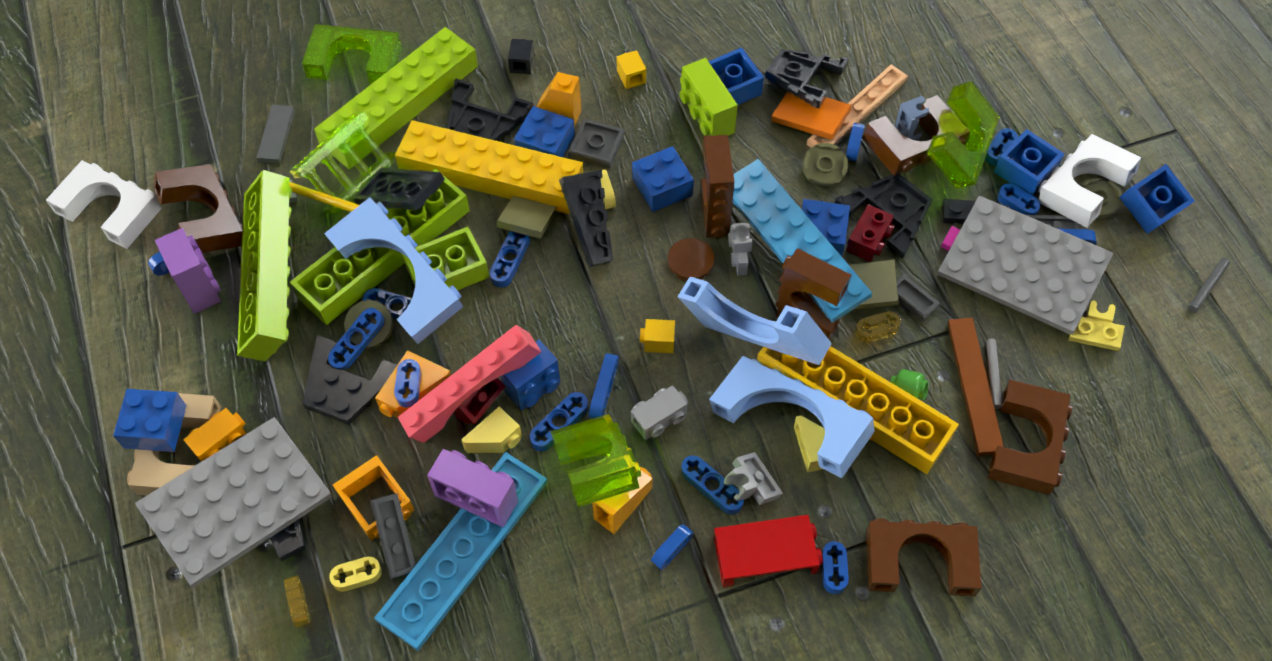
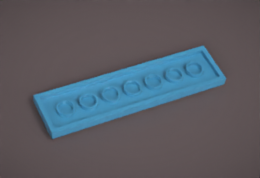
M759 159L734 174V205L782 263H784L788 255L792 256L798 248L852 275L849 287L838 306L808 293L831 323L872 297V292Z
M507 452L504 453L492 469L496 473L501 471L512 477L518 497V503L504 528L461 508L374 617L376 622L417 651L421 649L548 483L547 478Z

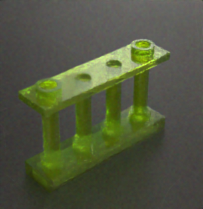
M359 112L350 117L289 172L295 179L308 178L319 192L335 197L315 173L316 169L314 167L320 162L321 164L324 163L346 189L337 198L347 201L380 168H389L394 163L392 159L395 158L396 152L383 153L364 129V123L369 118L364 112ZM352 133L354 135L357 134L378 161L370 168L366 166L348 144L349 140L347 138ZM335 148H341L362 174L353 183L332 159L333 155L331 152ZM328 205L322 211L325 214H337L343 209Z

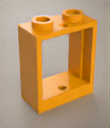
M377 455L333 484L336 493L370 541L374 538H380L376 521L368 525L350 500V497L382 477L394 494L397 493L398 499L401 502L400 506L404 521L415 511L410 499Z

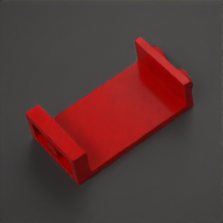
M809 515L714 528L713 539L722 587L733 586L734 579L810 568L811 574H817L820 564L823 563L821 550L816 548L814 539H817L816 527L814 523H810Z

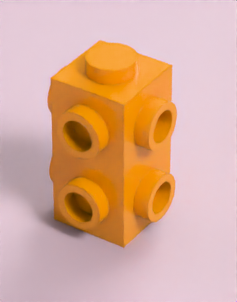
M225 408L221 412L215 413L201 427L192 430L183 440L202 462L246 435L247 433L243 429L246 423L237 412L232 415Z

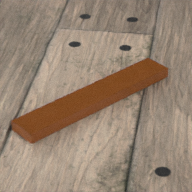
M973 318L949 319L947 326L977 456L993 455L997 446H1004Z

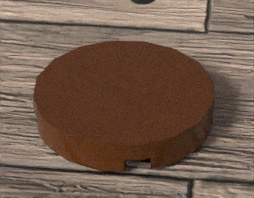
M687 238L674 243L669 250L667 262L669 270L677 275L678 279L688 281L689 277H694L702 280L713 270L715 257L713 250L707 243L700 239Z

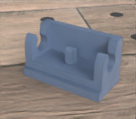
M923 96L902 103L895 127L901 134L915 141L920 140L922 135L919 133L913 136L918 128V118L926 116L929 112V108L921 110L922 105L926 101Z

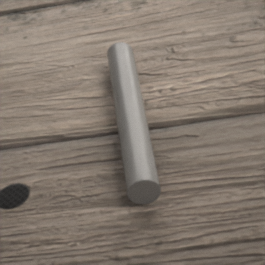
M995 339L986 340L991 396L994 409H1000L1002 407L997 345Z

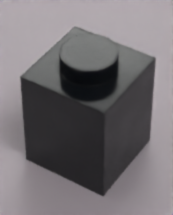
M511 40L508 55L510 73L531 74L535 55L533 40Z

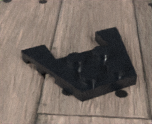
M781 49L767 68L765 78L819 109L826 99L827 91L810 86L809 83L819 69L841 75L848 65L849 58L841 57L840 60L830 59V55L824 54L820 58L811 57L809 52Z
M456 78L454 80V92L451 98L452 104L451 110H449L447 129L499 142L528 115L534 105L532 102L515 97L507 113L503 114L469 103L467 101L474 91V84Z
M892 174L872 182V185L869 187L855 189L847 196H838L835 199V203L849 205V216L864 203L894 215L892 223L900 230L888 240L887 246L903 258L933 199L902 175L897 174L894 176Z
M318 335L303 406L308 410L350 425L372 404L371 401L382 389L397 367V364L382 360L372 380L362 378L329 365L328 355L337 342Z

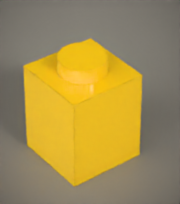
M637 50L617 56V72L626 89L646 83V67Z
M646 319L645 328H640V343H644V352L674 353L675 320Z

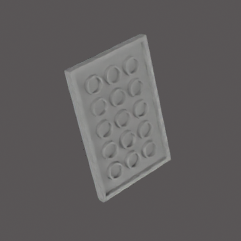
M979 196L939 268L937 275L1073 335L1113 252Z
M273 417L137 501L135 505L193 589L330 499L332 495L276 418Z

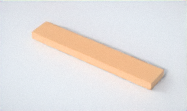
M893 65L887 67L848 103L851 104V111L833 140L813 134L807 140V145L811 148L819 143L837 145L852 131L853 123L860 124L907 81L908 75Z

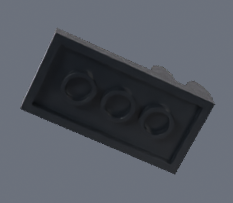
M380 168L352 198L358 205H361L370 197L376 204L380 201L385 208L418 210L424 206L425 201L430 195L439 189L445 178L441 172Z

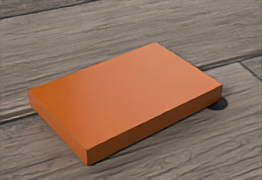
M787 91L772 114L771 119L772 122L833 140L850 113L851 104L826 97L818 109Z

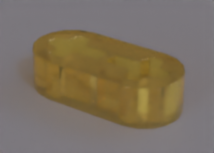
M891 311L863 318L857 323L855 335L858 340L864 343L893 336L899 330L901 319L898 314ZM888 320L889 323H894L893 327H890L889 324H885V321ZM863 327H866L867 330H871V333L868 334L867 331H862Z
M296 575L284 579L290 614L295 627L310 624L305 594L299 576Z

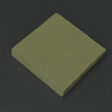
M512 196L497 220V227L542 238L556 214V206Z
M895 260L849 265L872 292L871 298L853 310L899 305Z

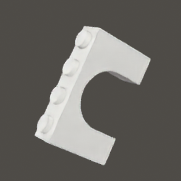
M1091 134L1086 141L1080 142L1073 154L1070 153L1066 157L1061 167L1055 168L1048 181L1044 180L1038 190L1040 192L1039 202L1088 228L1100 214L1104 198L1081 187L1073 178L1081 174H1098L1125 187L1137 174L1141 157Z
M83 160L46 199L54 213L73 222L94 199L106 195L120 197L119 206L101 226V229L108 240L126 249L129 248L162 209L157 201V195L152 191L140 189L134 182H126L115 173H107L97 164H89Z

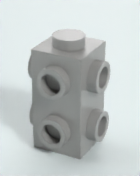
M673 385L667 389H660L651 399L646 402L641 401L631 410V422L644 440L650 437L655 438L662 434L666 427L671 424L676 425L685 418L688 400Z

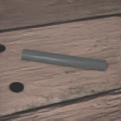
M1221 258L1188 306L1191 312L1196 313L1229 266V259Z

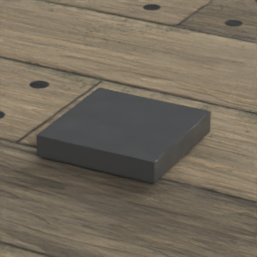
M583 118L568 150V157L611 168L625 136V129Z

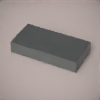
M905 274L897 280L899 303L922 322L939 308L940 303Z

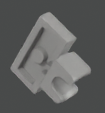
M734 223L731 225L730 233H728L729 247L733 249L731 263L732 267L737 269V276L747 275V252L752 251L750 224Z
M755 452L737 457L732 463L735 469L730 471L724 479L725 485H735L739 488L740 493L734 496L736 501L750 498L753 495L758 504L762 505L777 500L783 494Z

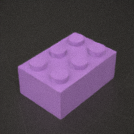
M181 228L155 240L172 278L194 314L221 302L217 294L221 289L192 235L187 236L184 229Z
M443 449L427 475L434 496L503 528L518 503L514 480L510 475L501 471L496 473L489 470L486 464L480 461H475L474 463L467 460L462 453L455 450L450 452Z

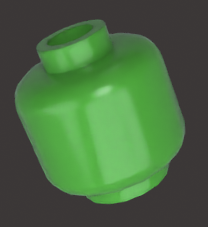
M902 369L897 376H892L890 381L892 384L919 400H925L929 381L925 380L923 373Z

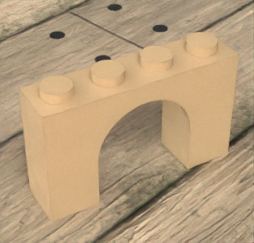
M178 393L187 405L181 428H199L209 421L215 413L220 412L221 406L214 396ZM135 449V461L132 470L128 473L127 483L136 495L147 496L188 471L194 465L164 463L159 459V451Z

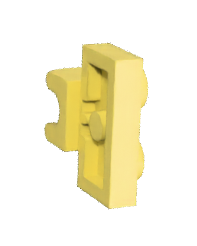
M1091 301L1087 308L1086 317H1081L1073 335L1069 336V341L1119 351L1125 326L1112 323L1115 305L1111 304L1106 313H1100L1096 308L1097 302Z

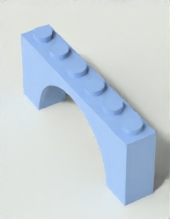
M369 197L324 234L345 259L364 249L383 247L396 250L411 260L416 277L415 291L409 306L397 320L414 341L419 344L464 307L459 301L462 296L453 285L449 288L444 283L447 278L438 268L434 271L429 266L432 261L423 251L420 254L416 251L415 247L418 245L410 235L403 236L400 232L403 228L395 218L389 220L386 216L389 212L380 201L376 204Z
M689 277L678 295V298L704 327L820 365L832 344L807 311L786 305L776 322L767 320L734 304L719 293L709 282L694 277Z
M742 356L709 399L713 413L732 423L746 411L770 402L793 403L809 410L819 419L825 429L824 440L817 453L819 467L840 478L845 475L875 432L873 417L863 410L858 411L848 406L842 400H835L819 389L814 390L804 385L798 379H791L784 376L777 369H770L763 366L758 360H751Z

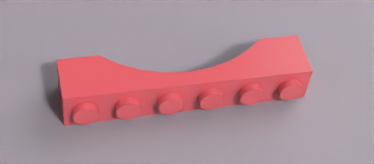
M515 325L398 417L408 437L425 443L444 428L452 413L470 395L494 379L523 367L540 354L541 350L529 332Z

